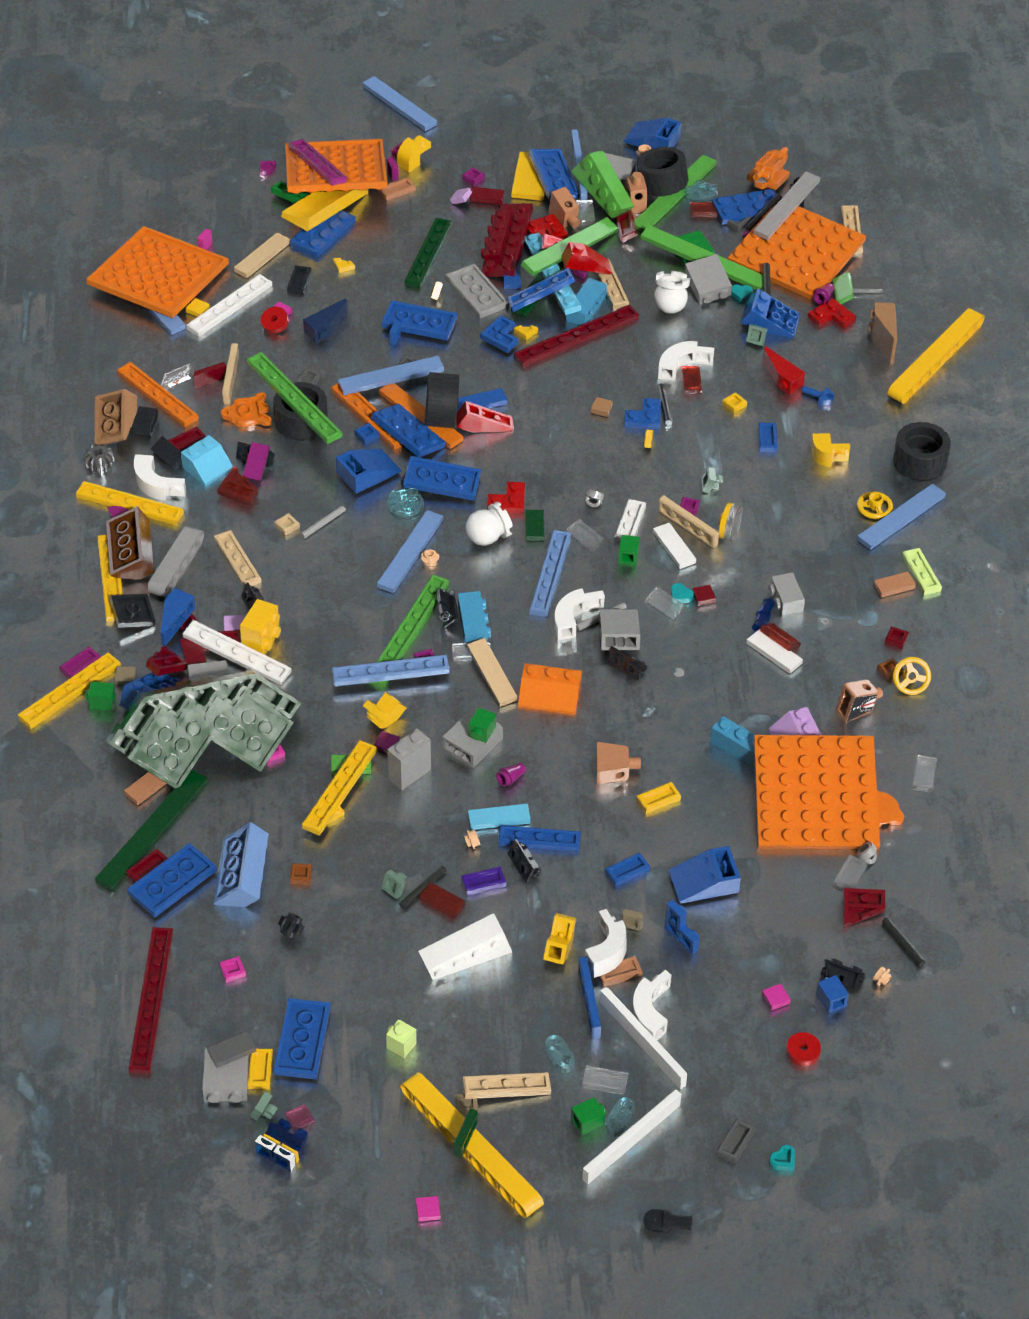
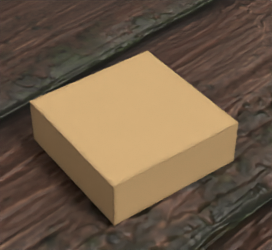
M288 513L274 521V526L284 536H287L299 529L300 523Z

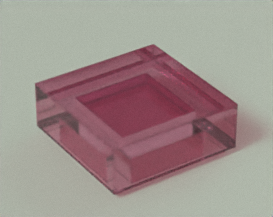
M305 1104L285 1113V1118L295 1133L315 1124V1119Z

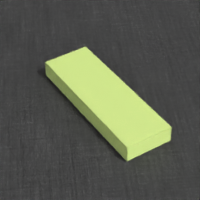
M916 548L903 551L902 558L923 595L940 592L942 586L921 549Z

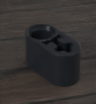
M138 407L132 426L133 434L152 436L158 419L157 408Z

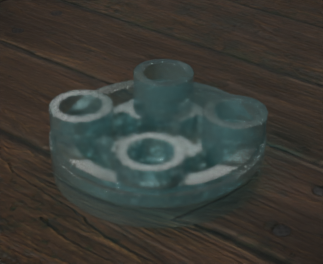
M698 180L695 185L684 188L685 198L690 202H707L718 196L717 184H709L705 180Z
M416 488L393 490L389 493L387 508L393 517L409 520L418 517L423 512L424 500Z

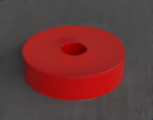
M278 306L266 309L261 316V324L264 330L271 334L282 332L289 323L286 311Z
M799 1032L788 1039L786 1053L788 1058L797 1065H812L820 1057L821 1044L814 1035L807 1032Z

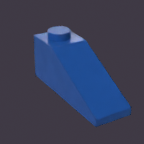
M174 588L170 594H167L164 600L160 632L163 646L167 645L196 609L194 596L177 588Z

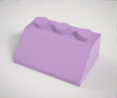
M807 707L788 711L769 728L770 735H821Z

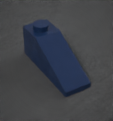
M345 298L303 319L304 333L315 343L330 337L348 313L347 299Z

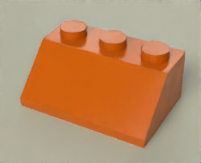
M524 663L518 707L576 715L581 690L582 671Z

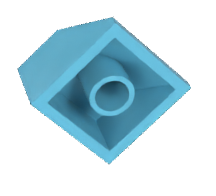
M210 435L181 452L182 468L204 486L209 485L233 470V466L221 444Z

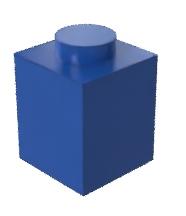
M837 975L823 978L817 984L816 995L828 1014L847 1006L849 993Z

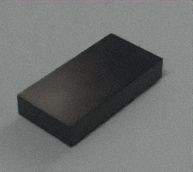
M294 266L287 286V292L304 294L312 272L311 267Z
M161 436L152 446L151 450L171 468L176 470L182 464L181 451Z

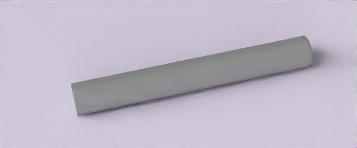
M343 505L339 506L301 532V538L306 539L346 511Z
M622 602L610 609H627V607ZM600 613L576 624V630L581 631L598 623Z

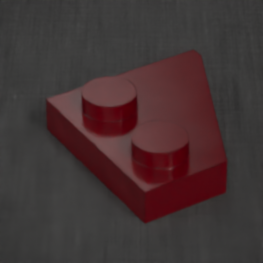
M162 646L160 652L156 651L152 657L147 659L145 667L151 670L154 675L163 676L164 674L187 670L188 663L166 646Z
M844 888L843 927L851 926L885 912V890Z

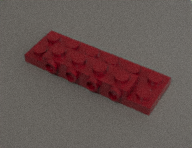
M532 203L500 204L499 210H496L495 214L491 215L492 225L487 228L488 237L484 239L485 248L481 249V257L484 259L481 272L486 277L515 276L533 212Z

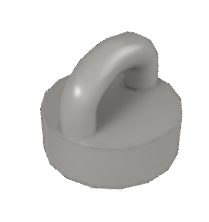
M588 489L585 494V503L590 507H598L601 501H603L604 494ZM590 498L596 499L597 502H596V503H592V502L589 501V499H590Z
M867 842L858 849L856 855L861 861L874 864L877 859V848L872 842Z

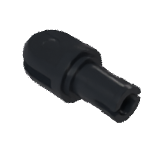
M650 1209L643 1216L644 1226L653 1232L669 1233L672 1229L692 1230L693 1217L691 1215H673L670 1210Z

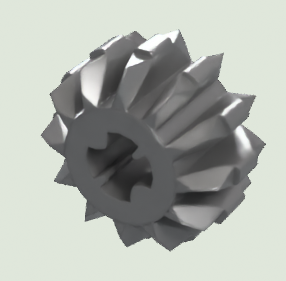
M100 444L98 446L91 445V449H86L83 457L86 468L91 470L92 473L98 471L99 474L101 471L107 472V469H112L115 461L112 449L108 448L107 445L100 446Z

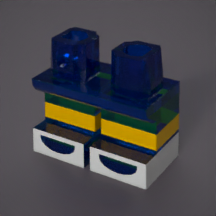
M281 1118L276 1124L271 1122L264 1135H260L255 1140V1148L257 1154L272 1162L274 1160L275 1164L291 1172L305 1152L304 1145L308 1139V1132L298 1128L294 1134L290 1133L291 1124L289 1121Z

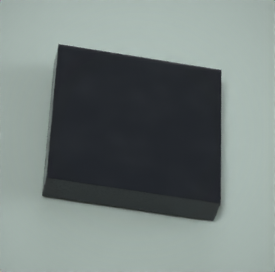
M148 594L110 596V603L118 628L155 626L156 620Z

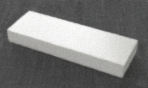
M628 499L614 537L615 542L620 543L622 535L636 536L646 508L645 502Z
M670 523L653 528V534L679 569L696 563V558Z
M760 629L747 639L746 644L789 674L803 663L802 658Z

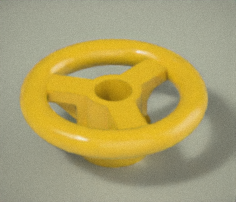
M873 491L864 493L858 498L857 508L867 518L882 519L892 512L893 503L887 495ZM883 501H885L888 505V508L885 512H883L881 509V504L883 503ZM863 507H869L875 510L877 514L870 513Z
M917 657L902 659L893 671V682L896 688L907 695L920 694L928 687L931 681V671L928 664ZM912 663L921 665L925 671V676L919 675L917 670L913 668ZM906 664V668L902 672L904 680L900 683L899 671ZM913 672L914 677L909 679V673ZM916 680L924 682L917 689L905 688L909 683H913Z

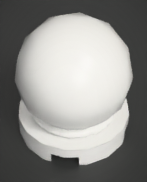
M664 271L657 273L655 282L659 286L654 293L656 306L666 314L680 312L688 300L685 288L690 285V278H687V274L677 271H671V274H664Z
M495 502L490 504L488 510H477L468 517L465 525L466 535L472 542L477 545L487 546L498 540L499 536L505 539L512 535V532L509 530L512 527L511 519L507 511H502L499 507L501 503Z

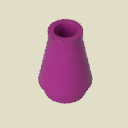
M827 283L825 286L817 289L814 292L815 302L823 304L829 301L834 291V286L831 283Z
M522 763L500 768L496 774V779L503 787L511 786L521 775L526 773V768Z

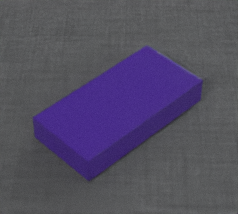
M501 866L461 876L467 896L506 887V880Z

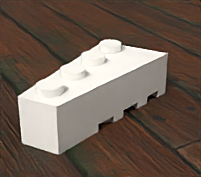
M493 913L419 950V953L432 979L435 980L512 953V950Z

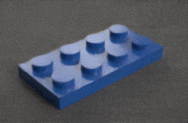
M530 149L529 156L548 200L551 199L553 191L565 186L572 197L578 199L580 196L579 190L561 149Z
M774 189L713 198L711 205L721 224L724 225L727 224L728 220L736 222L742 221L746 217H752L753 219L777 194Z
M341 210L311 230L306 231L302 229L290 240V246L318 258L356 222V216Z
M391 300L382 320V328L391 329L394 321H398L401 323V332L448 341L457 320V313Z
M400 404L372 414V420L417 457H422L445 448L446 442Z
M410 456L403 487L475 501L482 469Z
M188 843L129 887L127 893L155 918L215 873L217 866L192 844Z
M288 999L274 1066V1075L317 1079L331 1003Z

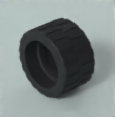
M657 147L644 152L637 160V170L644 176L648 195L657 197L672 195L684 189L688 184L689 177L686 157L679 149L674 147Z
M429 373L425 426L455 428L459 396L458 374Z
M294 382L293 384L328 418L325 392L312 383ZM277 393L273 398L274 422L281 434L299 440L309 439L318 435L297 413L291 412L293 409Z
M916 422L905 425L899 430L896 438L893 461L897 470L905 476L919 480H929L941 475L947 467L951 440L947 432L929 422ZM921 448L932 453H919L912 449Z

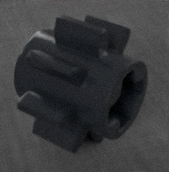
M290 912L287 916L282 915L278 922V925L281 927L280 932L290 938H294L297 934L301 936L305 928L301 923L303 919Z

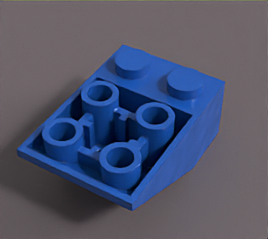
M670 118L636 122L623 142L637 147L649 145L651 149L674 147L681 138L682 122Z
M757 288L746 301L740 323L747 327L750 324L768 328V334L793 338L800 313Z
M382 449L349 450L335 457L336 473L356 494L401 472V469Z
M151 672L124 685L119 706L130 711L128 706L139 690L144 693L175 686V682H180L181 680L167 674L157 676Z
M729 846L709 849L669 869L680 904L739 893L741 877Z

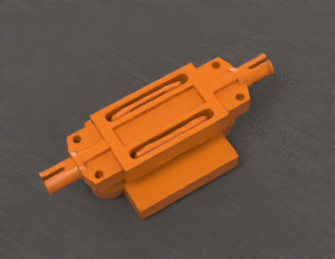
M783 146L780 150L773 149L768 151L756 162L755 167L747 174L746 180L751 181L755 187L760 189L777 190L790 175V171L783 169L788 158V148Z

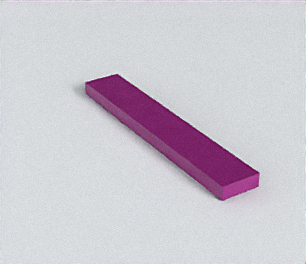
M304 139L289 142V148L331 186L347 182L346 176Z

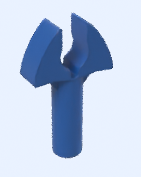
M803 386L801 390L803 393L817 397L819 405H831L835 396L827 387L824 391H818Z

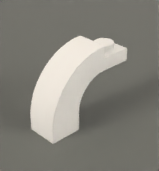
M698 341L681 342L669 347L660 358L658 379L675 381L677 370L686 364L713 365L714 348L697 346Z
M135 454V479L143 493L154 499L166 501L167 496L185 497V479L161 477L154 473V456Z
M581 588L568 593L559 601L555 609L554 631L557 641L576 637V622L574 618L577 615L604 608L605 595L603 590L584 594Z
M607 909L599 911V926L607 939L599 945L585 949L589 970L594 978L615 969L624 959L627 950L625 924L623 920L616 922L615 917L611 916Z
M666 970L660 975H655L651 982L644 977L638 984L633 997L632 1014L656 1040L667 1032L668 1020L657 1012L652 1005L670 987L671 974Z

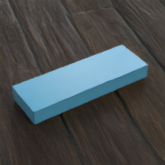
M528 804L468 810L471 830L500 827V825L513 826L531 823Z

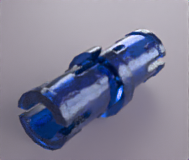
M770 598L764 599L761 608L756 612V619L752 625V629L755 632L759 629L763 631L766 622L771 618V611L775 602Z

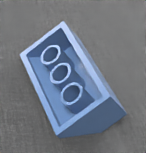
M251 822L223 838L213 904L216 906L246 907L259 900L269 833Z

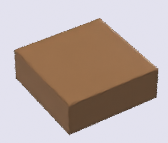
M596 397L591 407V413L608 417L613 407V401Z

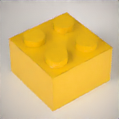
M259 599L255 601L240 624L241 643L264 655L271 649L274 639L278 638L281 632V627H279L280 614H278L277 605Z

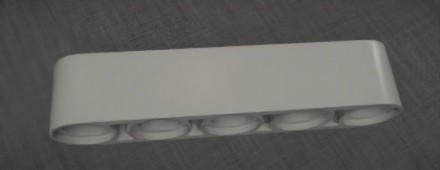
M188 526L182 529L151 577L147 588L149 593L161 597H166L167 594L171 593L201 546L204 539V531Z

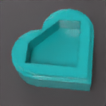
M738 284L732 286L731 296L740 303L747 300L753 294L751 286H741Z
M673 584L671 588L672 604L692 602L693 591L686 588L684 584Z
M782 1145L778 1151L771 1153L769 1165L776 1170L794 1171L795 1149L791 1145Z

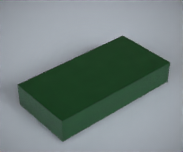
M525 510L526 541H544V510Z
M469 1109L454 1142V1156L463 1157L478 1124V1112L475 1109Z

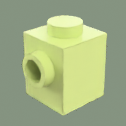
M399 1019L394 1025L389 1026L386 1031L387 1049L402 1058H405L417 1044L416 1029Z

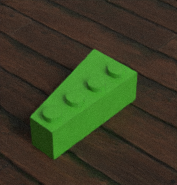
M603 150L589 153L571 171L611 218H615L634 207L633 202Z

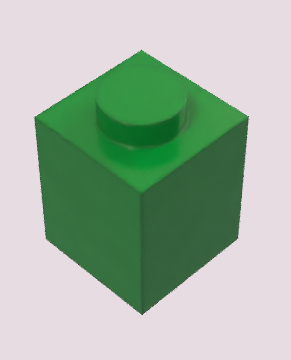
M631 535L621 536L618 563L637 566L640 537Z
M91 682L90 688L86 689L85 700L89 702V709L113 711L116 698L114 683Z
M478 707L468 724V736L487 743L496 728L497 714Z
M595 1097L571 1107V1121L581 1136L604 1126L606 1110L601 1103L597 1102Z

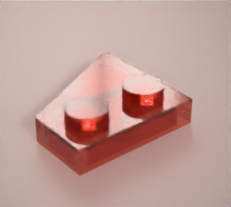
M233 467L217 488V494L250 506L258 495V488L250 483L246 476H242L237 467Z

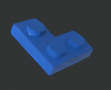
M501 315L480 333V339L508 353L518 344V338L508 334L515 328V322Z
M643 398L642 410H625V427L660 429V399Z
M672 899L666 904L664 928L693 954L699 949L700 938L694 930L686 926L687 912L685 908L680 904L678 905Z

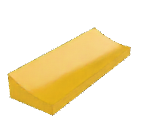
M369 189L334 190L332 192L317 191L282 211L281 217L309 231L368 194Z

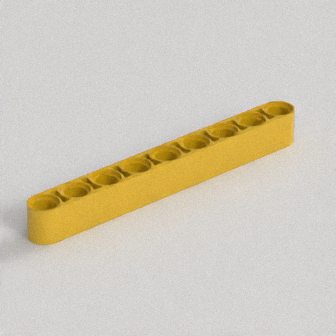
M968 308L892 383L887 396L904 404L981 327L985 316Z
M417 1072L400 1084V1088L406 1098L454 1146L465 1117L424 1075ZM475 1129L463 1157L523 1218H527L544 1205L542 1197Z

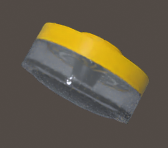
M730 502L727 503L724 512L721 513L719 518V538L732 542L735 540L742 521L743 506Z

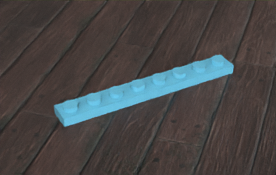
M539 233L530 234L525 237L524 244L531 256L543 251L542 237ZM555 264L541 273L544 279L561 272V270ZM570 285L553 292L565 315L581 311V304Z

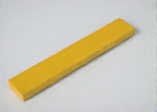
M86 481L82 482L76 492V498L108 507L121 506L131 510L138 506L148 518L175 526L184 514V509Z
M98 535L106 622L116 621L110 603V596L123 595L121 578L110 575L107 535Z
M109 652L20 712L18 719L29 729L34 728L86 692V689L90 688L91 682H100L115 672L117 666H121V662Z
M361 740L358 741L302 823V829L319 836L321 835L376 754V746Z

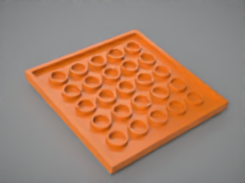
M383 139L307 142L346 176L347 182L333 186L289 148V143H285L288 192L296 194L307 191L315 193L317 191L332 192L334 190L349 191L351 189L366 190L371 188L381 190L388 188Z
M773 206L729 255L728 260L762 275L763 264L769 263L770 282L815 302L814 292L827 283H831L833 278L836 277L866 241V235L798 206L770 239L766 240L755 235L754 229L775 207Z
M143 226L86 279V283L112 295L174 318L229 264V258Z
M754 735L758 849H859L867 842H872L877 850L880 849L874 736Z

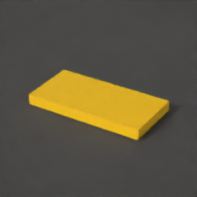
M519 152L511 198L544 201L545 191L529 156V152Z

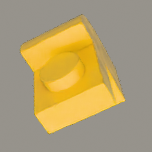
M420 135L413 140L410 138L405 139L398 150L397 165L407 172H411L420 166V154L431 148V142Z
M830 433L812 434L811 454L817 463L831 466L832 461H848L850 453L849 443L831 444Z
M386 692L377 704L367 700L363 705L368 710L366 713L367 718L382 729L396 722L407 708Z
M559 913L555 914L543 960L562 965L566 962L574 939L573 933L576 918Z

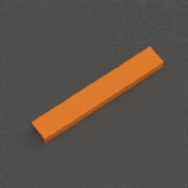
M132 362L117 369V375L186 428L199 419L197 413Z
M338 383L331 387V392L365 424L370 423L379 432V437L393 450L404 446L371 419L372 414L378 410L359 392L343 395Z
M395 383L379 389V394L392 405L400 404L425 424L426 407ZM427 426L446 442L445 446L449 449L464 441V436L453 428Z

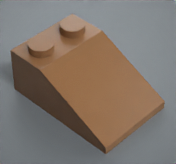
M874 302V309H870V320L872 322L868 323V332L871 333V340L890 364H894L898 339L895 303Z
M121 389L95 396L94 446H98V444L103 446L126 440L137 413V395L126 389Z

